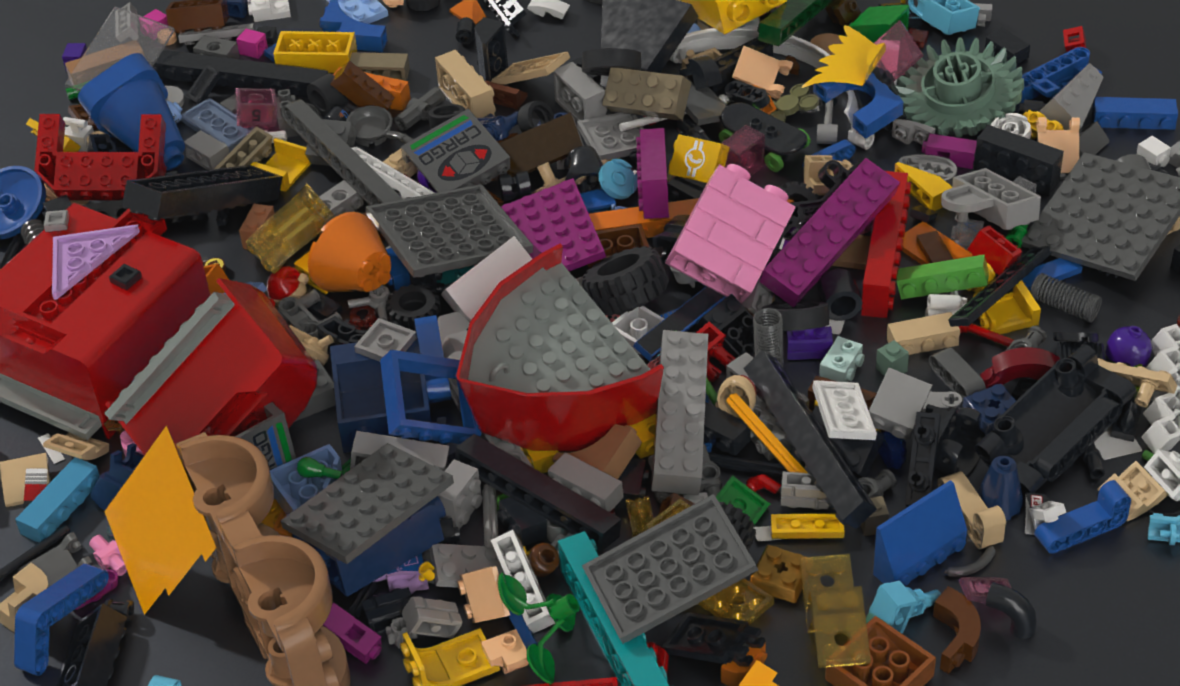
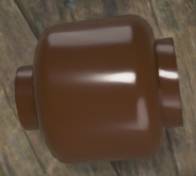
M548 543L537 544L526 554L536 577L548 576L557 569L560 562L558 551Z

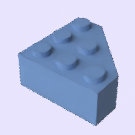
M330 444L270 470L274 487V498L286 515L299 508L310 498L337 480L324 476L322 478H304L298 474L296 469L300 459L311 457L328 468L342 471L340 457Z

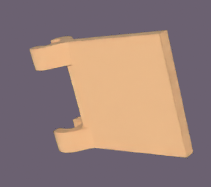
M743 46L732 78L749 85H756L766 90L772 98L778 100L783 94L785 87L780 84H774L777 73L779 71L782 75L788 76L793 62L778 60Z
M1038 117L1036 121L1037 142L1064 151L1061 173L1069 174L1079 160L1080 118H1071L1069 121L1070 130H1046L1047 117Z

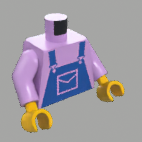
M421 553L373 582L387 580L390 592L397 588L404 589L409 587L411 594L418 590L429 589L428 581H432L435 578V573L433 572L435 567L428 561L424 562Z

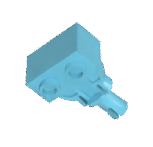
M900 580L884 583L877 589V594L869 608L865 622L867 624L873 617L877 616L903 634L909 619L923 614L927 607L934 606L936 599L941 593L936 589L925 593L921 589L912 590L909 587H905Z

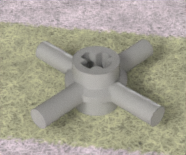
M381 285L376 290L370 291L368 297L348 300L349 308L369 305L375 313H378L380 319L388 321L386 301H388L389 295H393V293L386 286Z

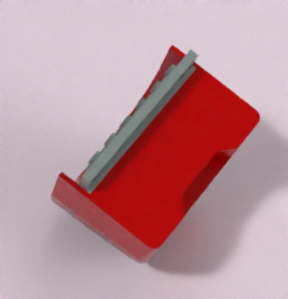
M218 278L216 282L226 294L213 292L203 304L195 309L192 317L180 326L179 331L165 342L164 348L150 359L145 369L134 377V381L120 392L117 400L105 403L108 408L105 415L109 420H117L144 455H146L166 426L176 447V443L204 432L207 436L228 435L235 437L266 420L267 416L264 406L271 402L284 412L289 429L307 407L317 386V365L264 292L251 284Z

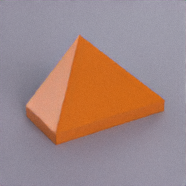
M463 0L449 9V12L460 20L468 17L473 20L475 25L483 17H486L477 0Z

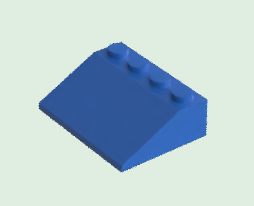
M951 480L876 528L873 575L883 584L900 580L906 587L913 579L919 575H924L931 567L937 563L941 564L948 556L964 548L966 545L967 527L954 482Z

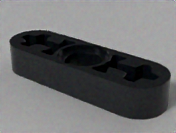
M732 81L724 89L730 100L750 104L759 109L766 107L770 102V97L766 90L740 81Z

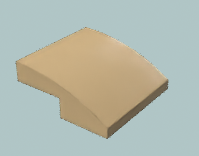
M70 432L67 435L57 433L43 443L45 448L83 460L96 459L109 452V443L93 438L85 440Z
M46 453L0 462L6 507L24 503L26 469H48L47 485L51 482Z
M1137 461L1119 477L1114 473L1097 489L1099 491L1108 481H1117L1131 498L1127 522L1147 512L1169 495Z

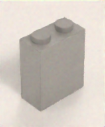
M888 368L869 409L875 429H882L892 433L897 438L910 440L915 427L916 412H922L929 397L932 384Z

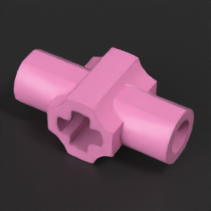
M96 535L90 540L89 545L95 551L93 553L94 558L103 570L111 568L117 572L118 576L127 573L116 540L108 542L102 535Z

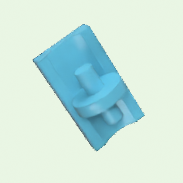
M1159 513L1150 515L1148 540L1168 541L1169 545H1175L1176 542H1180V515L1177 517L1164 516Z

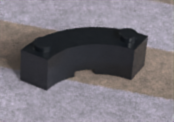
M336 316L317 325L319 340L328 335H331L334 339V342L328 345L329 352L330 346L357 343L367 332V330L355 329V326L341 321Z

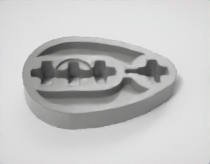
M909 155L899 159L900 163L940 176L950 185H953V177L957 175L955 163L945 157Z

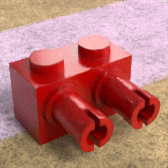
M991 226L981 229L967 249L972 253V256L985 254L986 263L998 275L1011 266L1022 254V250L1017 248V245L1012 244L1003 234L1001 235L1000 232H997Z
M709 321L696 333L708 334L707 375L710 381L714 382L719 378L722 371L715 367L709 359L714 357L726 368V365L736 358L723 348L725 335Z

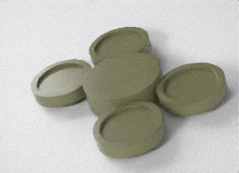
M797 84L791 88L790 95L779 98L777 102L773 101L777 109L769 115L785 122L786 116L796 113L800 108L805 111L816 108L819 100L816 95H809V86L802 88L804 84Z

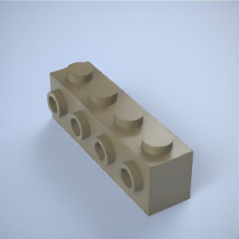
M256 126L214 169L251 165L253 162L260 163L272 151L271 143L273 136Z

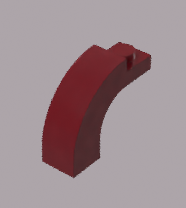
M1015 348L992 357L993 366L982 372L980 377L983 379L986 389L997 384L1004 385L1016 378L1027 377L1039 380L1060 358L1040 348Z

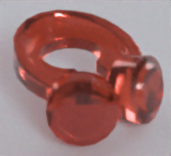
M369 305L356 307L350 311L349 325L355 326L356 329H362L363 326L369 328L377 320L375 309ZM360 310H367L368 314L362 321L360 316L356 314Z

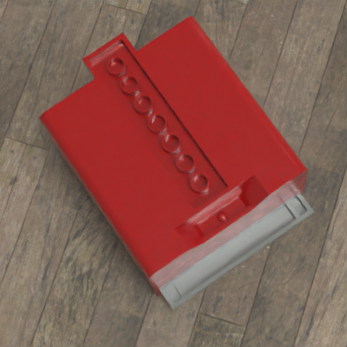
M73 203L66 209L69 213L67 230L45 232L44 229L0 269V402L85 440H88L102 426L105 437L110 439L117 432L110 429H120L122 426L117 420H109L105 415V412L108 410L105 403L117 400L120 392L131 384L134 377L149 364L150 359L164 348L165 342L179 331L180 326L195 313V309L203 304L211 295L201 255L193 248L161 236L167 230L165 219L161 218L160 221L151 220L146 214L130 212L129 208L118 219ZM130 225L139 226L140 233L56 300L53 299V237ZM123 264L141 271L142 278L128 290L111 283L109 276Z

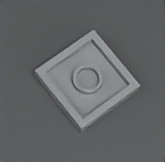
M378 318L354 346L355 353L380 362V359L390 350L406 352L417 339L416 331Z

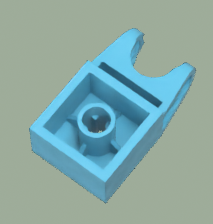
M908 0V5L912 12L928 22L930 26L941 30L945 35H952L953 33L965 32L976 28L980 7L968 0H917V7L914 5V0Z

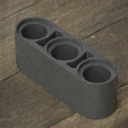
M949 347L929 357L931 369L953 392L961 395L962 401H964V397L986 389L983 379L953 348Z

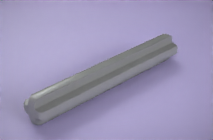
M485 484L482 490L484 545L487 549L492 548L494 550L491 540L498 537L496 489Z

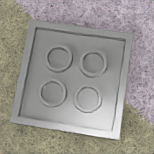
M620 112L577 121V128L587 146H592L597 151L601 161L629 156L632 151L637 150L636 137H640V130L644 129L643 126L620 131L619 124L638 119L635 114Z

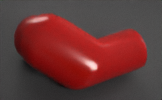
M764 474L750 477L746 481V486L754 492L765 488L776 495L781 487V484Z
M654 642L647 643L648 648L652 647L655 651L658 666H663L667 674L668 653Z

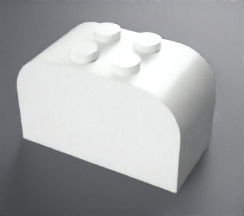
M513 236L446 288L441 295L454 312L459 311L467 320L471 321L498 283L531 261L532 258L516 237Z

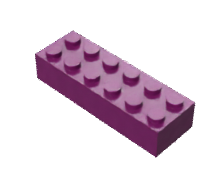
M664 128L641 129L640 137H636L639 211H643L644 219L669 218Z

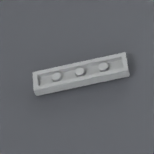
M254 23L225 26L216 30H212V28L197 32L190 30L179 33L178 37L179 43L191 45L199 41L204 35L231 40L233 37L239 36L245 29L254 31L255 29Z

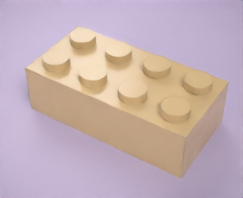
M456 50L435 57L438 86L452 104L461 105L465 110L469 108L476 118H483L490 113L494 115L496 107L493 103V88L490 85L488 86L483 77L475 72L474 67L466 62L463 55L461 56Z

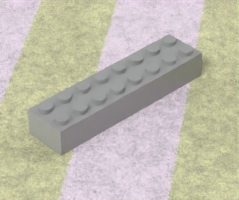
M663 330L660 364L664 366L656 412L651 491L699 495L703 464L708 334Z

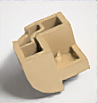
M805 155L804 183L807 184V189L809 187L814 189L812 193L825 195L829 191L820 181L818 172L828 161L832 160L833 156ZM847 159L843 160V162L838 161L847 170L853 166ZM827 169V172L834 176L832 170Z
M33 563L28 564L13 576L15 592L0 603V623L14 633L15 616L18 609L49 587L47 576Z

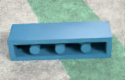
M74 457L15 519L20 534L38 543L53 534L91 493L100 477L97 466Z

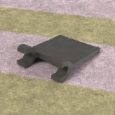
M72 532L63 539L60 545L18 570L21 571L28 564L33 563L47 576L50 587L82 564L86 563L92 566L94 564L89 556L83 558L78 565L76 564L70 553L77 552L83 547L74 532Z

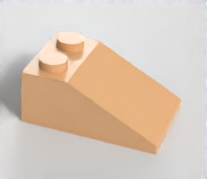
M497 566L485 567L460 575L461 580L457 581L460 594H465L467 604L464 605L467 619H472V623L510 615L509 609L503 603L499 593Z

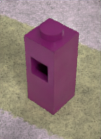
M929 134L928 140L923 142L922 153L948 158L955 163L956 167L973 169L977 141Z
M335 603L332 604L331 611L322 626L332 631L339 638L344 649L363 663L367 664L370 659L374 660L382 650L381 636Z

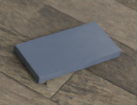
M211 98L204 100L181 114V122L196 132L201 130L218 141L225 143L229 148V153L255 128Z

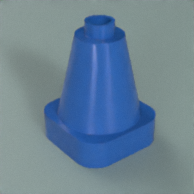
M134 53L124 57L82 87L78 94V101L99 131L109 134L110 138L116 137L134 152L139 151L141 114H162L166 123L164 148L166 170L175 169L183 162L185 143L166 101L168 91L158 73L143 54Z

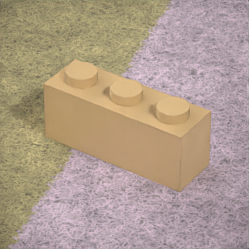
M952 312L890 323L887 327V342L890 343L895 340L909 352V355L959 346L960 328L959 326L950 327L948 319L953 315Z

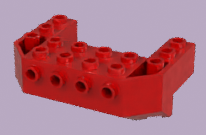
M39 114L34 171L57 198L67 195L69 200H123L127 180L165 176L167 169L164 163L166 123L162 114H141L138 152H63L65 122L61 115Z

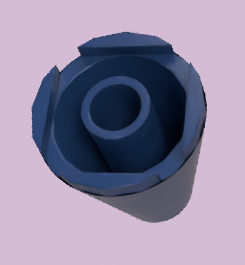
M998 456L992 461L977 493L987 508L998 505L1004 512L1006 521L1010 520L1012 516L1021 513L1024 500L1016 462L1008 456Z

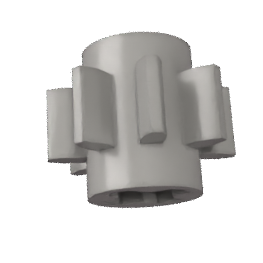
M403 618L392 619L391 627H386L389 644L394 643L398 649H400V643H403L402 634L408 633L406 622H404ZM408 633L411 641L417 638V634Z

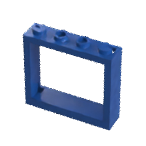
M390 350L380 359L389 435L402 436V438H417L420 441H439L442 444H461L473 434L481 436V432L458 380L463 427L408 420L405 418L400 371L457 379L456 374L460 360L398 350Z

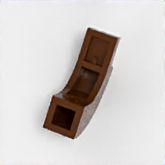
M948 586L936 599L933 613L934 618L948 625L956 634L954 640L941 654L940 669L947 674L954 667H959L964 659L972 662L978 650L981 630L980 617L975 606L962 593Z

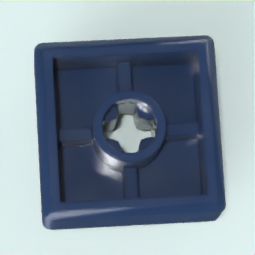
M997 384L964 397L962 408H972L982 414L980 430L986 436L994 429L995 420L1011 407L1016 400L1003 384Z

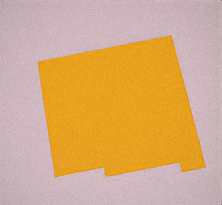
M167 426L104 511L144 615L165 588L168 596L172 593L201 554L206 562L217 548L203 514H200L194 507V491Z

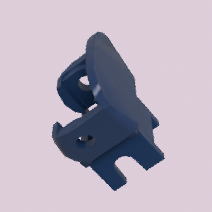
M134 443L127 446V454L123 461L122 451L118 450L111 454L110 470L100 475L90 493L94 502L104 511L144 457V455L136 452L137 445Z

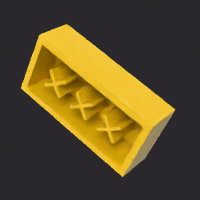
M281 31L273 53L275 64L328 70V73H335L339 67H343L350 61L352 52H357L355 32Z

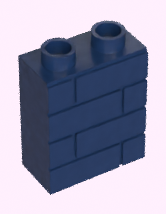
M418 338L406 352L420 354ZM357 343L330 346L337 421L343 453L352 451L356 431L394 436L389 435L381 364L377 360L355 353L354 346ZM400 371L405 418L432 423L425 375ZM409 437V438H404V439H410V440L420 441V440L417 439V438H410V437Z
M436 496L348 564L292 534V537L309 544L321 555L326 564L330 582L348 597L431 548L432 545L443 541L444 537L440 519L445 517L446 511L442 501Z

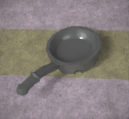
M367 105L359 107L352 111L346 120L347 122H352L357 131L355 142L362 146L369 147V144L373 143L374 146L380 145L387 138L396 139L405 144L413 140L407 134L390 131L393 121L392 116L385 108Z

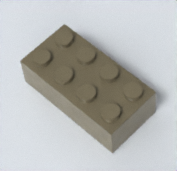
M610 68L602 105L612 112L683 121L691 82L681 75Z

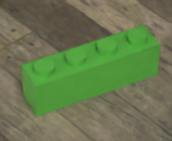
M984 254L899 268L896 282L902 300L927 296L929 294L988 286L989 271Z

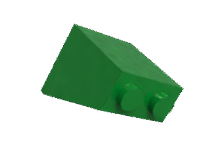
M909 5L868 7L854 22L850 23L849 27L858 31L876 45L878 40L902 43L908 34Z

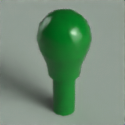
M311 457L300 459L296 467L298 474L304 478H322L324 476L339 479L343 474V471L328 468Z

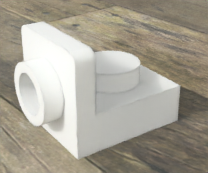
M1047 501L1029 509L1035 530L1040 524L1054 522L1059 519L1058 516L1066 513L1064 503Z

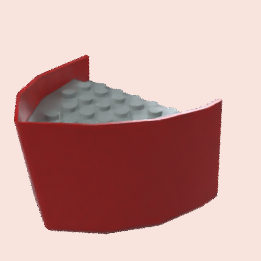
M561 243L539 254L498 283L470 321L456 374L480 432L531 451H579L599 441L615 424L630 426L656 414L664 370L662 364L650 370L561 263L563 251Z

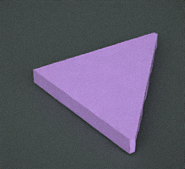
M130 225L53 237V299L56 300L140 233L139 226Z

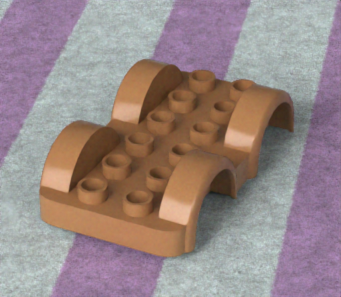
M205 432L176 443L180 460L194 491V507L200 514H203L217 547L210 556L214 558L212 562L213 575L217 580L230 584L242 607L245 624L248 626L262 657L269 659L265 667L267 680L274 686H350V671L344 647L332 631L322 626L331 611L333 599L328 570L323 558L312 546L304 541L289 536H282L273 528L261 523L269 513L274 500L273 482L268 462L263 453L255 445L244 439L228 435L207 436Z

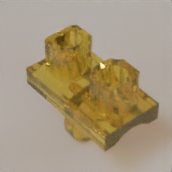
M649 496L642 499L625 500L632 537L655 526Z

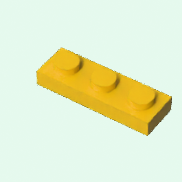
M771 514L772 539L844 538L845 531L844 525L836 518V514Z

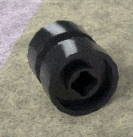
M527 171L515 173L513 177L510 174L498 177L503 202L515 200L517 196L521 199L524 196L532 195ZM515 183L516 190H512L511 184Z

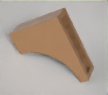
M615 424L604 437L593 445L568 454L618 479L642 441L637 436V431L633 427ZM556 452L552 458L553 462L555 463L564 453Z

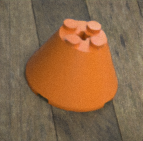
M359 212L340 214L331 219L321 229L323 233L317 242L313 241L308 256V271L312 281L321 289L328 292H370L390 281V256L374 223L367 216Z

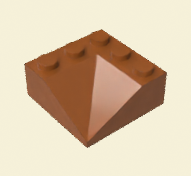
M875 616L826 661L825 680L833 686H924L934 677L936 657Z

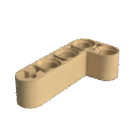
M961 471L938 479V488L950 480L954 482L966 523L967 534L978 549L1003 542L1006 519L1004 512L998 505L987 508L970 481Z

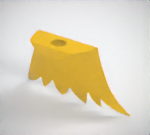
M844 25L847 37L839 35V39L843 44L829 45V50L835 55H829L819 60L829 66L816 69L815 71L822 73L808 80L802 88L823 82H839L863 86L886 52L885 43L876 45L858 31Z

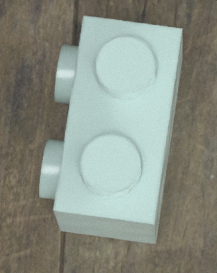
M838 336L820 363L819 376L838 382L852 381L857 367L862 366L865 355L862 354L863 344Z

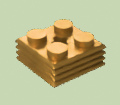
M767 545L756 565L758 571L750 577V589L796 603L812 570V558L776 546Z

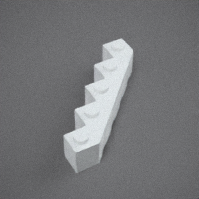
M1177 324L1162 328L1151 340L1152 352L1155 357L1146 367L1152 371L1159 372L1163 370L1169 372L1177 384L1174 394L1155 390L1151 397L1153 402L1143 413L1151 427L1141 438L1154 454L1158 449L1171 450L1180 440V328Z

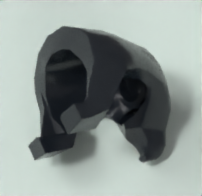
M592 146L574 148L568 153V157L564 161V169L568 170L570 168L565 181L572 178L576 181L580 177L589 176L580 185L581 193L591 191L600 183L599 171L603 163Z

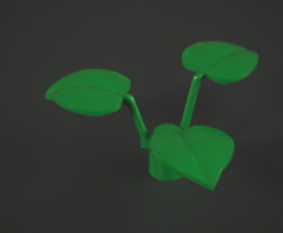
M502 572L498 579V589L503 603L512 613L522 615L524 608L529 610L547 606L550 616L556 623L538 642V646L531 644L527 648V660L531 669L539 678L551 685L555 677V664L550 651L543 648L544 643L558 628L565 632H569L574 628L575 616L580 609L579 603L572 594H567L564 597L557 594H549L545 602L528 604L526 603L527 595L521 583L512 576L505 575Z

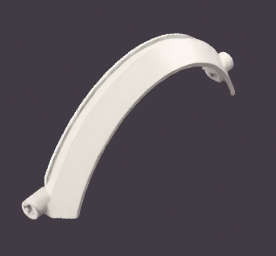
M738 27L725 35L715 28L687 33L669 60L674 63H682V59H685L688 50H693L694 53L714 47L717 50L735 49L758 37L759 33L757 28ZM791 36L779 47L773 45V53L785 56L791 55L816 68L829 66L819 60L830 54L801 38ZM848 90L846 91L848 102L844 110L851 123V129L848 131V140L852 144L867 150L872 146L875 135L872 134L865 139L852 127L853 114L860 110L854 91Z

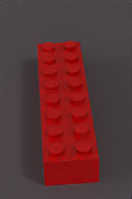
M885 171L898 180L900 184L893 198L874 219L863 281L861 316L887 318L888 311L893 310L894 297H891V295H895L897 282L893 280H897L898 266H900L901 262L900 252L903 250L904 239L902 238L905 236V224H907L908 218L907 210H909L910 198L907 194L911 192V182H908V173Z

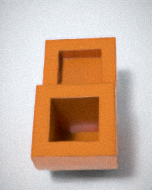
M766 642L762 648L749 647L746 656L752 655L754 659L749 667L739 666L734 661L723 664L721 666V683L727 686H739L756 660L764 664L767 658Z

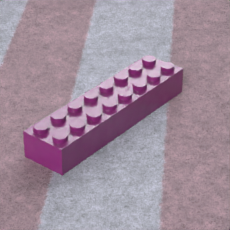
M865 158L764 268L759 282L794 308L893 198L900 182Z

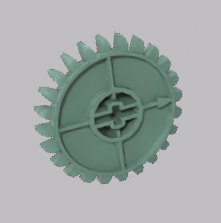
M962 37L958 38L955 52H951L946 40H942V54L939 56L928 45V61H925L915 52L913 55L916 69L904 62L905 76L898 73L896 75L899 86L895 85V87L898 89L899 96L904 102L906 120L933 127L938 135H954L956 138H961L962 135L967 134L975 136L979 131L984 130L987 125H991L996 118L999 117L1001 119L1005 117V114L1014 113L1016 105L1021 102L1022 91L1024 90L1022 67L1016 69V57L1014 56L1007 61L1005 47L994 57V44L992 41L989 42L984 52L980 53L978 38L974 39L970 51H965Z

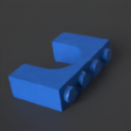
M874 73L870 74L863 86L839 82L813 84V92L825 103L848 90L864 91L873 98L868 105L853 114L852 127L865 139L903 115L904 102L902 98L895 95L885 83L879 81Z

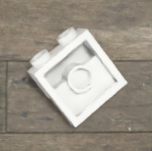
M247 0L249 15H253L254 22L291 17L288 0Z

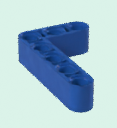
M1077 47L1023 74L1024 90L1022 91L1020 103H1024V99L1032 100L1042 95L1031 87L1032 83L1045 78L1054 82L1073 75L1075 67L1089 63L1090 51L1084 47Z
M86 563L82 564L18 609L15 616L14 665L17 669L36 676H40L45 672L49 662L50 626L102 591L109 579L108 571Z

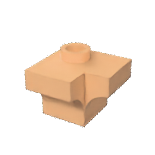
M516 629L481 642L482 650L490 666H500L504 674L526 667L529 664L527 649Z

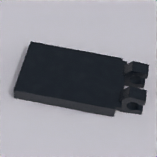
M687 612L662 648L668 655L720 664L734 661L739 666L749 667L754 659L752 655L746 656L749 648L744 646V643L751 648H762L766 640L764 637L758 638L762 633L761 629L749 626L748 621Z

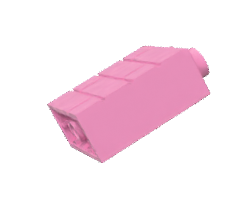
M719 164L706 184L665 264L725 297L733 294L742 304L752 293L796 206L787 202L788 195L782 189L773 185H766L763 189L750 182V173L741 166L729 164L725 168Z

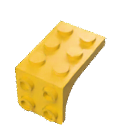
M481 628L429 648L414 647L408 633L402 634L403 643H400V648L405 657L403 664L407 673L412 672L414 686H462L500 671V666H490L482 650L481 642L485 641L486 638Z

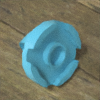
M617 158L606 162L599 171L600 189H603L609 196L616 199L628 198L638 187L637 174L634 175L631 170L632 166L628 162Z

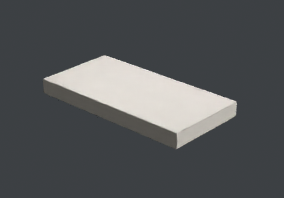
M813 381L812 388L829 438L876 440L877 432L859 383Z

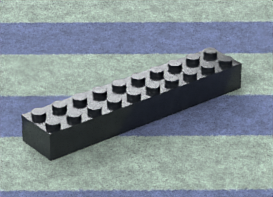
M243 165L127 180L122 206L129 208L132 213L146 214L149 219L160 221L161 218L172 219L174 216L184 217L187 214H199V212H211V210L222 211L224 208L246 207L247 204L253 205L259 202L269 203L272 200H278L283 176L252 165Z

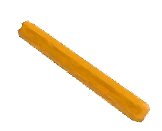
M737 393L731 394L726 399V403L788 472L808 473Z

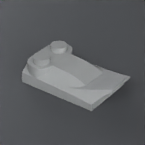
M459 311L442 315L438 318L444 358L460 360L470 321Z

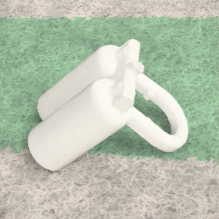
M952 291L950 295L929 294L925 317L952 312L954 315L967 303V298L959 296L958 291Z

